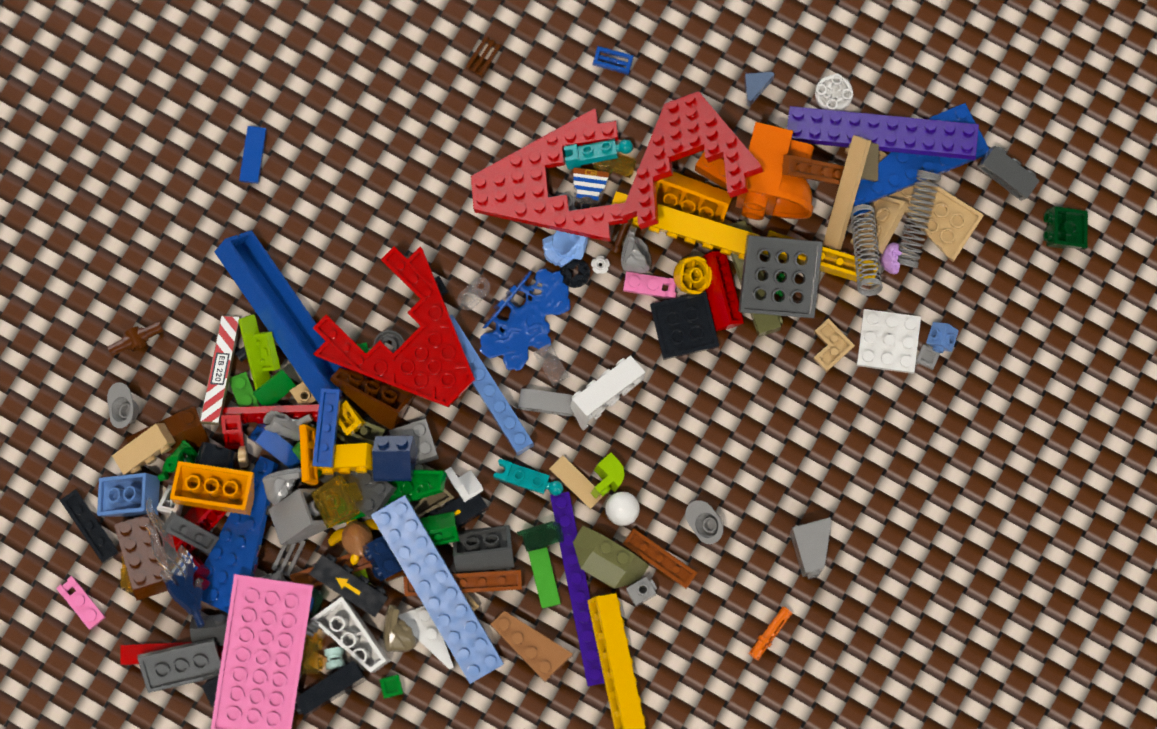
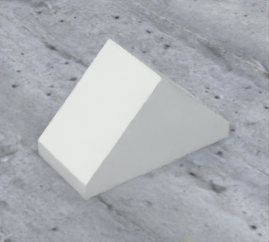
M168 485L157 506V511L164 515H170L173 511L181 516L184 505L175 504L170 499L173 485Z

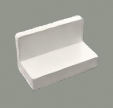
M451 467L445 470L446 475L464 502L484 490L471 470L460 477L455 474Z

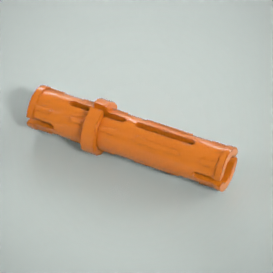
M782 606L762 636L759 635L758 641L748 654L759 661L765 650L771 647V642L793 613Z

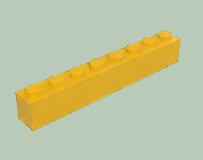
M616 191L612 204L625 203L628 195ZM657 204L659 223L648 227V230L653 233L659 234L661 231L666 233L667 237L673 239L681 237L684 238L686 243L695 245V242L702 244L703 248L713 250V248L720 249V253L731 256V253L738 255V258L744 260L746 236H760ZM634 217L631 225L640 228L638 226V218Z
M617 593L596 596L587 600L614 729H646L645 717L641 710V699L637 691V680L632 668L633 661L629 654L628 639L624 631V620L621 617L620 601L617 598Z

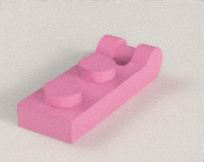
M626 271L623 291L674 299L677 295L675 292L677 286L673 278ZM663 285L668 286V291H662Z
M70 576L65 584H60L56 588L89 630H92L106 618L73 576ZM73 587L76 591L70 595L67 591Z

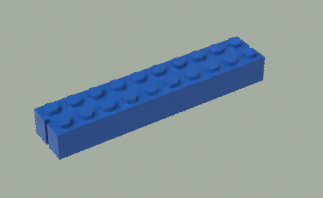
M253 231L226 238L214 251L268 331H272L273 338L316 401L319 403L321 388L340 390L330 381V378L339 368H346L320 359L313 354L325 340L313 329L316 322ZM342 391L341 397L346 396V394Z

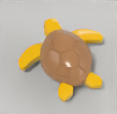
M358 519L346 522L347 525L344 529L336 530L328 539L329 545L333 546L342 540L344 549L352 554L350 558L351 564L355 565L359 562V558L364 556L362 547L373 541L371 530H379L372 519L362 523Z

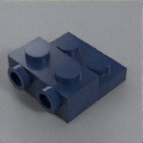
M383 536L362 547L364 557L367 561H370L373 567V574L376 578H379L380 582L403 570Z

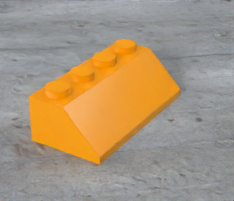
M673 172V176L656 182L657 204L722 224L724 223L732 201L727 191Z
M178 461L170 499L175 504L251 515L255 497L253 472Z

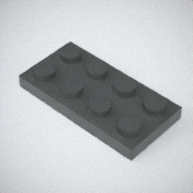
M367 470V473L350 471V474L333 472V475L322 474L319 479L372 520L371 514L383 508L397 489L388 481H374L373 470Z
M215 638L144 653L137 657L148 693L216 678L219 676L221 658Z

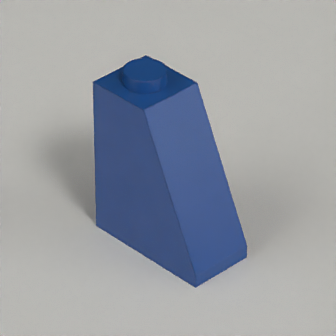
M258 423L248 438L290 469L297 467L301 461L292 451L293 446L277 433L265 430L264 427L266 425Z

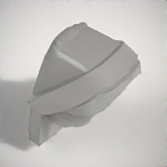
M630 226L622 249L621 266L624 271L645 273L651 269V256L648 246L641 238L635 236L637 227Z
M301 467L270 473L262 479L266 498L270 503L276 505L292 491L296 480L302 477Z

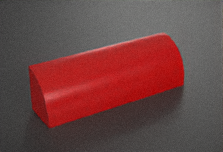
M712 251L702 256L701 258L707 261L708 267H711L712 270L711 284L708 288H705L715 330H726L744 324L742 313L738 312L739 301L727 255L720 253V251Z
M192 507L184 515V518L211 531L227 512ZM170 533L163 539L177 553H180L183 547L190 551H193L195 548Z

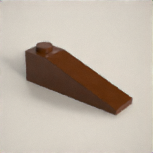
M339 368L330 378L331 382L372 419L391 430L401 421L414 398V394L380 383V381L375 379L374 381L366 379L362 374Z
M195 406L158 422L165 423L176 441L175 444L170 446L172 449L167 453L172 454L183 440L187 441L195 451L199 450L202 442L211 443L204 424L200 422L201 415L199 410ZM153 425L127 437V442L130 443Z

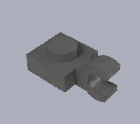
M312 620L308 621L306 635L313 637L314 633H317L319 629V624Z

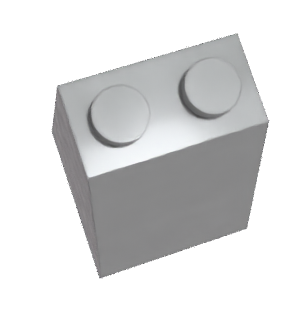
M298 489L269 509L281 545L301 542L338 524L326 489Z
M831 518L793 527L790 531L802 577L807 576L808 579L816 578L825 568Z

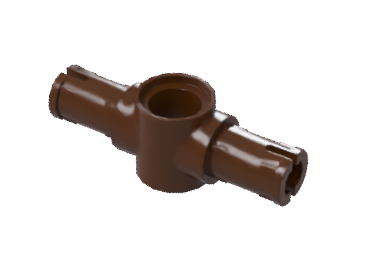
M159 321L145 328H139L138 326L130 328L123 333L124 336L121 337V340L107 346V349L112 357L127 349L128 351L140 350L147 345L149 338L163 332V328Z

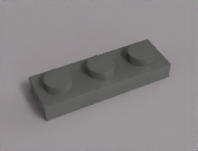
M173 511L162 526L164 531L207 554L211 552L219 539L217 535Z

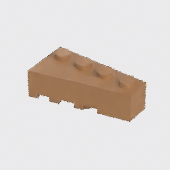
M506 611L490 624L545 683L573 657V653Z

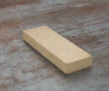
M563 455L549 468L590 510L603 498L602 495L597 499L594 498L591 492L595 486Z

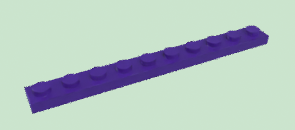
M564 492L557 496L550 495L587 686L604 684L587 602L590 599L586 575L585 571L580 569L573 546V541L577 536V529L569 492Z

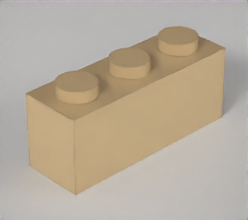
M156 423L113 454L112 457L123 475L138 474L142 471L141 467L155 462L159 454H165L172 449L170 446L175 444L176 441L165 423Z

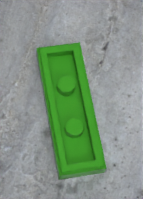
M547 547L529 551L541 608L561 605Z

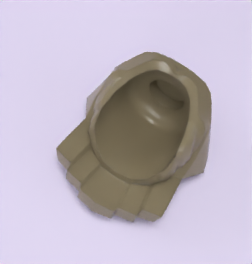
M388 605L383 630L385 650L387 652L404 653L413 650L416 647V639L411 627L398 618L399 610L396 606Z

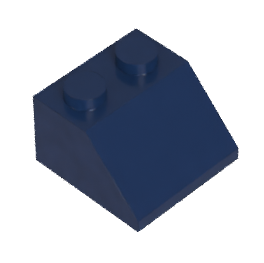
M375 436L372 450L374 481H412L418 454L414 436Z

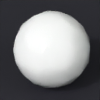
M616 492L608 499L605 511L612 523L618 526H627L637 519L640 506L636 497L632 494Z

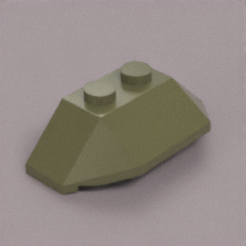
M585 526L581 527L573 541L580 569L613 589L640 581L649 567L646 562L634 553Z

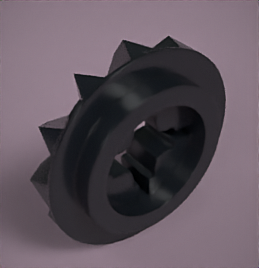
M573 259L560 268V272L564 277L563 283L568 287L579 288L589 280L590 269L588 264L582 259ZM578 266V272L581 275H575L572 280V273L569 270H574Z

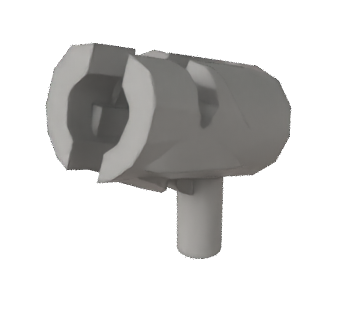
M269 411L263 419V423L267 424L264 427L265 430L272 433L277 432L278 435L295 441L300 440L299 425L313 421L311 414L300 419H292L288 415L277 411Z

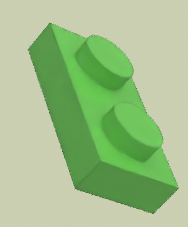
M247 372L229 379L239 407L259 406L256 397L253 395L254 390Z

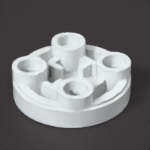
M840 74L824 77L819 81L815 90L816 102L825 110L843 111L849 106L853 97L851 84Z

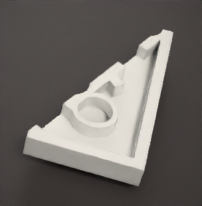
M424 606L398 615V618L411 627L413 635L448 669L454 668L445 641Z

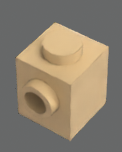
M304 382L289 390L299 405L318 404Z

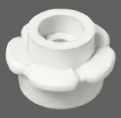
M597 256L591 262L592 270L597 274L606 273L610 266L609 260L605 259L604 256Z

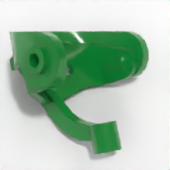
M183 440L179 447L166 458L162 473L158 474L159 481L169 479L168 472L173 473L176 471L178 461L195 462L197 453L187 441Z

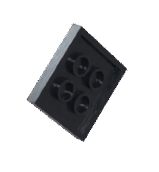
M706 291L701 294H692L650 304L663 360L719 348Z

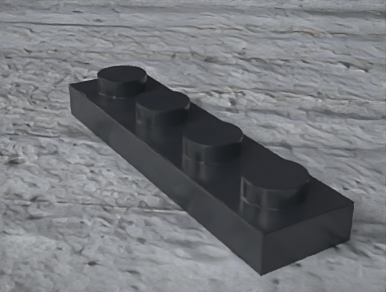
M76 489L60 500L103 564L120 553Z

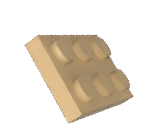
M887 196L870 204L875 210L877 246L880 254H883L908 207L905 201ZM869 220V221H867V222H861L860 224H862V223H869V222H871L872 220ZM860 225L858 228H870L873 225ZM861 230L857 233H870L873 230ZM861 235L858 238H871L874 235ZM862 240L859 243H871L874 240ZM862 245L859 248H872L875 245Z

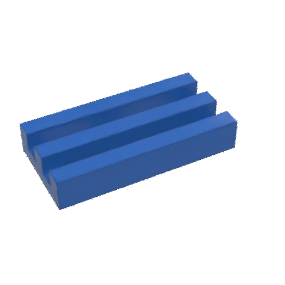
M598 46L593 66L629 75L634 56ZM604 53L611 56L627 59L628 62H624L614 58H609L599 54ZM598 59H599V60H602V61L614 63V64H617V65L625 66L626 68H623V67H620V66H616V65H612V64H608V63H605V62H601V61H598Z

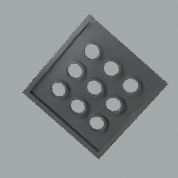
M747 235L738 312L814 318L823 242ZM762 251H767L769 254L766 261L760 260V253ZM782 252L787 254V260L784 263H780L778 260V256ZM800 254H804L806 260L803 264L799 265L797 257ZM765 270L767 276L764 280L760 281L758 279V272ZM783 271L785 279L782 282H778L776 275L778 272ZM798 273H802L803 281L797 284L795 276ZM763 289L764 297L758 300L755 296L756 291ZM777 291H782L783 298L780 301L774 299V294ZM799 292L801 300L795 303L792 297L794 293Z

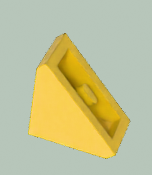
M345 401L340 405L338 424L346 435L352 436L366 422Z

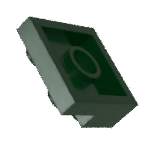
M1057 206L1047 209L1043 217L1044 222L1047 223V230L1043 234L1044 241H1047V247L1061 249L1069 247L1082 250L1088 248V211Z

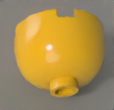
M699 256L686 257L675 266L673 272L675 285L687 294H701L711 284V267H708L707 261Z

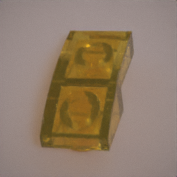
M618 154L616 159L594 163L593 168L609 172V175L613 171L630 178L633 175L636 159Z

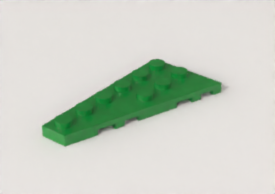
M414 470L412 481H388L397 489L385 506L406 495L409 502H413L444 492L447 473L444 471ZM336 493L333 510L338 521L337 525L366 516Z

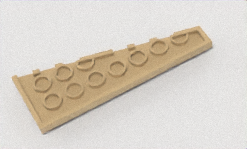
M846 148L845 153L848 155L849 148ZM879 151L878 163L887 156L883 151ZM913 185L888 197L905 201L908 207H919L910 203V201L921 200L915 199L911 195H922L914 192L913 189L924 188ZM921 185L936 190L937 193L919 192L936 198L918 197L933 202L934 205L917 203L933 210L915 209L930 214L931 217L914 215L930 222H912L927 226L928 229H919L926 232V236L950 261L954 262L984 215L940 187ZM907 207V209H906V211H905V214H906V215H907L908 212L918 213V212H915V211L910 210L908 207Z

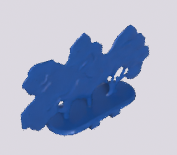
M539 269L535 276L536 284L525 286L526 280L532 274L530 270L517 286L513 285L506 292L507 298L504 301L500 300L493 307L496 311L482 327L484 329L487 328L492 321L496 323V330L480 336L482 346L480 352L489 359L503 355L506 369L518 371L524 367L529 359V346H533L538 350L551 346V339L548 336L550 325L545 321V316L550 314L560 315L570 310L568 286L563 283L564 277L560 271L551 273L546 269ZM542 283L543 286L538 287L537 284ZM534 289H539L542 293L540 295H533L530 293V290L533 292ZM517 291H522L526 294V302L521 307H516L510 302ZM529 295L532 297V301H529ZM507 305L511 309L509 319L507 321L498 319L497 315ZM500 327L505 330L504 333L500 331Z

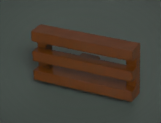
M485 36L465 66L466 69L482 78L501 49V45L496 44L495 41L489 40ZM486 44H489V45L487 46V48L485 49V51L483 52V54L481 55V57L479 58V60H478V62L476 63V65L474 66V68H472V65L474 64V62L476 61V59L478 58V56H479L480 53L482 52V50H483V48L485 47V45H486ZM494 47L495 49L479 72L478 68L491 48Z

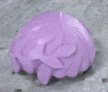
M898 243L888 244L880 256L882 267L888 273L894 275L899 272L900 263L897 260L898 256L902 254L899 251Z

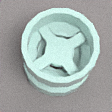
M342 647L324 650V655L327 657V670L342 668L346 665L342 656L344 654Z

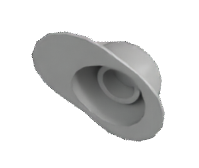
M113 384L107 394L110 421L114 427L124 428L128 424L135 423L139 414V407L132 399L131 391L126 384Z
M702 500L691 502L687 506L685 515L692 530L701 542L706 544L718 542L723 534L722 518L707 502Z

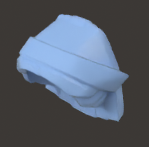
M556 230L554 235L542 239L544 256L548 262L560 267L565 266L573 259L581 260L588 244V237Z

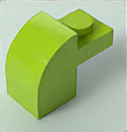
M612 453L608 454L595 467L594 471L600 476L602 481L594 487L591 494L595 499L600 495L604 497L611 489L616 492L623 482L624 468Z

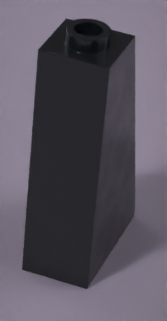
M353 660L297 696L295 708L299 714L303 713L307 717L367 679L358 663Z

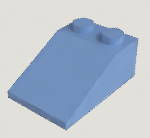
M139 473L99 478L97 516L140 517L150 513L158 515L157 506L159 504L160 487L158 476Z

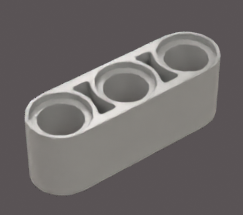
M523 388L520 390L518 409L573 416V411L570 407L573 395Z

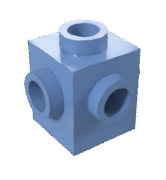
M933 322L926 344L933 347L932 350L938 353H943L944 351L952 352L959 330L948 323Z

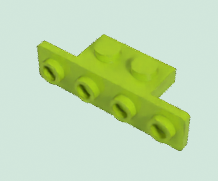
M252 314L238 319L255 390H257L270 379L269 371L281 368L272 331L259 332L256 317Z

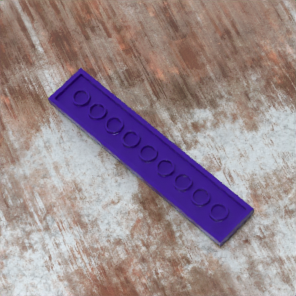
M790 106L787 129L793 131L791 140L808 144L849 148L853 135L871 140V143L878 144L879 151L975 160L979 124Z

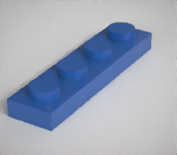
M321 388L312 463L314 467L333 468L342 392L338 389Z

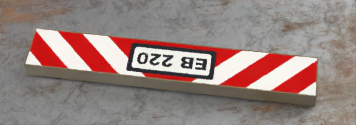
M221 315L200 419L201 424H221V415L223 414L240 329L238 322L240 317Z

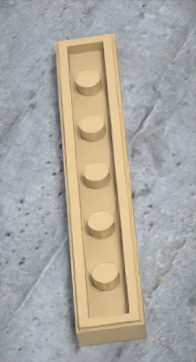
M856 135L852 137L823 242L824 246L836 251H841L871 144V140Z

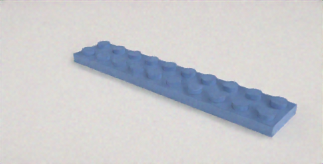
M406 495L372 513L373 520L469 683H473L504 665L503 660Z

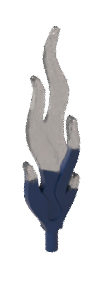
M149 498L146 503L147 515L159 531L163 547L160 544L156 529L150 523H147L145 528L150 534L153 554L158 563L164 568L160 575L171 597L189 615L193 616L197 627L201 628L205 626L200 614L202 610L201 581L197 579L193 585L194 568L189 555L183 546L179 547L177 553L172 534L162 529L164 522L155 514L152 501Z

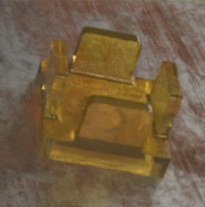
M342 475L334 477L311 493L326 528L333 527L337 523L349 521L360 514L355 502L363 500L357 483H346Z

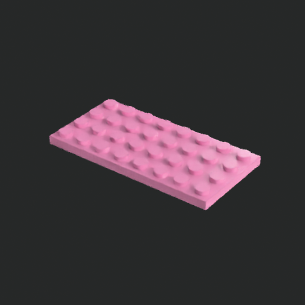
M234 574L211 729L292 728L313 585Z

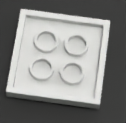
M864 309L857 366L914 374L921 317Z

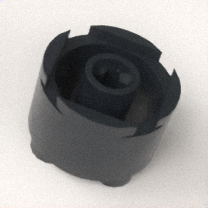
M202 442L194 463L234 469L238 453L225 447L220 448L215 444Z

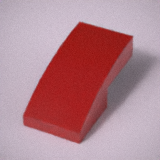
M222 414L221 423L225 448L238 449L239 446H245L241 414Z

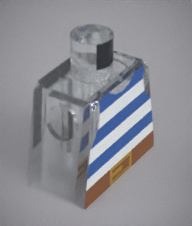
M574 168V202L581 203L580 209L592 208V205H601L609 181V172Z

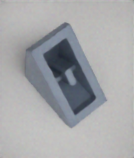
M773 72L745 74V94L748 107L774 80L775 74Z

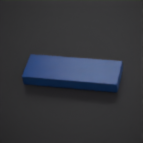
M247 126L240 182L259 184L267 133L266 128Z

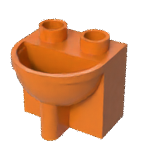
M755 122L749 151L761 164L764 172L748 177L749 192L737 196L735 207L742 208L741 215L753 220H763L764 214L786 219L810 218L813 213L812 191L808 181L803 178L783 175L782 164L784 155L811 159L814 146L791 140L792 130Z

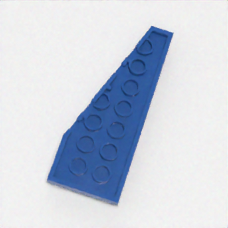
M965 103L932 116L929 119L976 124ZM978 130L976 159L984 157L989 150L980 130ZM891 152L878 163V181L860 180L853 207L872 203L911 187L916 182H922L916 179L917 170L940 175L974 160Z
M262 456L259 457L252 470L254 473L255 497L251 515L230 513L218 536L217 543L204 563L210 570V574L206 578L209 581V586L206 590L202 591L201 601L226 613H229L234 574L255 577L253 571L254 566L258 562V547L262 544L266 525L267 506H270V501L266 498L262 479L270 473L277 472L278 468L277 463Z

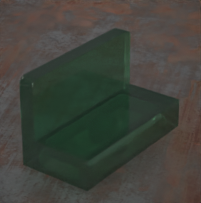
M551 521L517 532L518 536L523 537L526 552L564 542L559 522Z

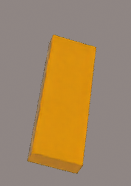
M306 424L299 425L302 482L312 486L318 485V467L312 466L316 429Z

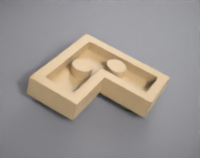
M829 318L814 331L827 345L813 358L826 373L855 347Z

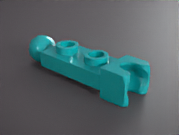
M615 139L581 146L574 144L564 147L565 162L569 170L581 168V165L616 159L618 158L617 152L629 154L633 150V144L628 139L622 140L618 145H616Z
M503 459L498 460L499 465L504 467L505 471L503 473H494L493 478L543 495L546 489L554 496L560 495L563 492L564 487L561 482H548L550 475L512 464V462Z

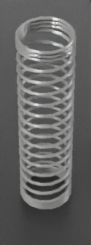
M917 170L916 179L925 183L916 182L914 184L924 189H913L914 192L922 195H911L913 198L921 201H910V203L919 207H908L910 210L918 213H907V215L917 219H905L907 222L915 225H904V227L914 231H902L904 234L913 237L901 236V239L911 243H899L904 247L910 248H899V251L909 255L901 254L897 260L902 265L918 268L919 263L904 257L916 259L921 257L906 251L917 253L922 251L907 245L919 247L924 245L908 239L925 241V239L910 233L922 235L927 233L911 227L928 229V227L912 221L929 223L930 221L914 215L931 217L930 214L915 209L932 211L933 209L917 203L934 205L933 202L918 197L936 198L919 191L937 193L936 190L921 185L939 187L937 184L922 179L940 181L941 175L923 170Z
M861 204L853 207L850 216L857 290L862 295L873 296L880 293L883 289L881 268L879 266L880 258L878 256L879 248L877 246L875 210L870 205ZM868 209L872 211V214L861 213L853 216L859 210ZM863 214H868V215H869V216L863 217V218H858V217H857V216L863 215ZM869 220H872V221L869 222V223H862V224L856 223V222H867V221H869ZM860 225H873L870 228H857ZM861 230H873L870 233H857ZM861 235H874L871 238H858ZM862 240H874L871 243H859ZM862 245H875L872 248H859ZM863 250H875L872 253H859ZM864 255H875L873 258H860ZM865 260H876L874 263H860ZM866 265H876L874 268H861ZM867 270H876V271H877V272H875V273H869V274H864V273H862V272L867 271ZM868 275H876V276H878V277H876V278H867V279H864V278H863V277L868 276ZM862 285H880L875 289H864L861 287Z

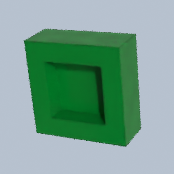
M399 675L379 679L384 699L404 694Z

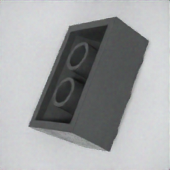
M510 525L458 532L459 541L452 542L456 573L481 572L514 567Z

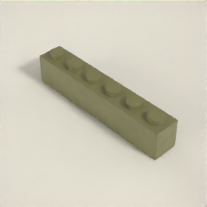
M745 220L728 225L753 233L751 226L747 225ZM731 253L741 285L744 260L739 259L738 255ZM765 270L758 272V279L760 281L765 279L763 274ZM759 289L756 291L755 296L758 300L764 297V290ZM750 313L758 337L780 331L781 324H783L781 316Z

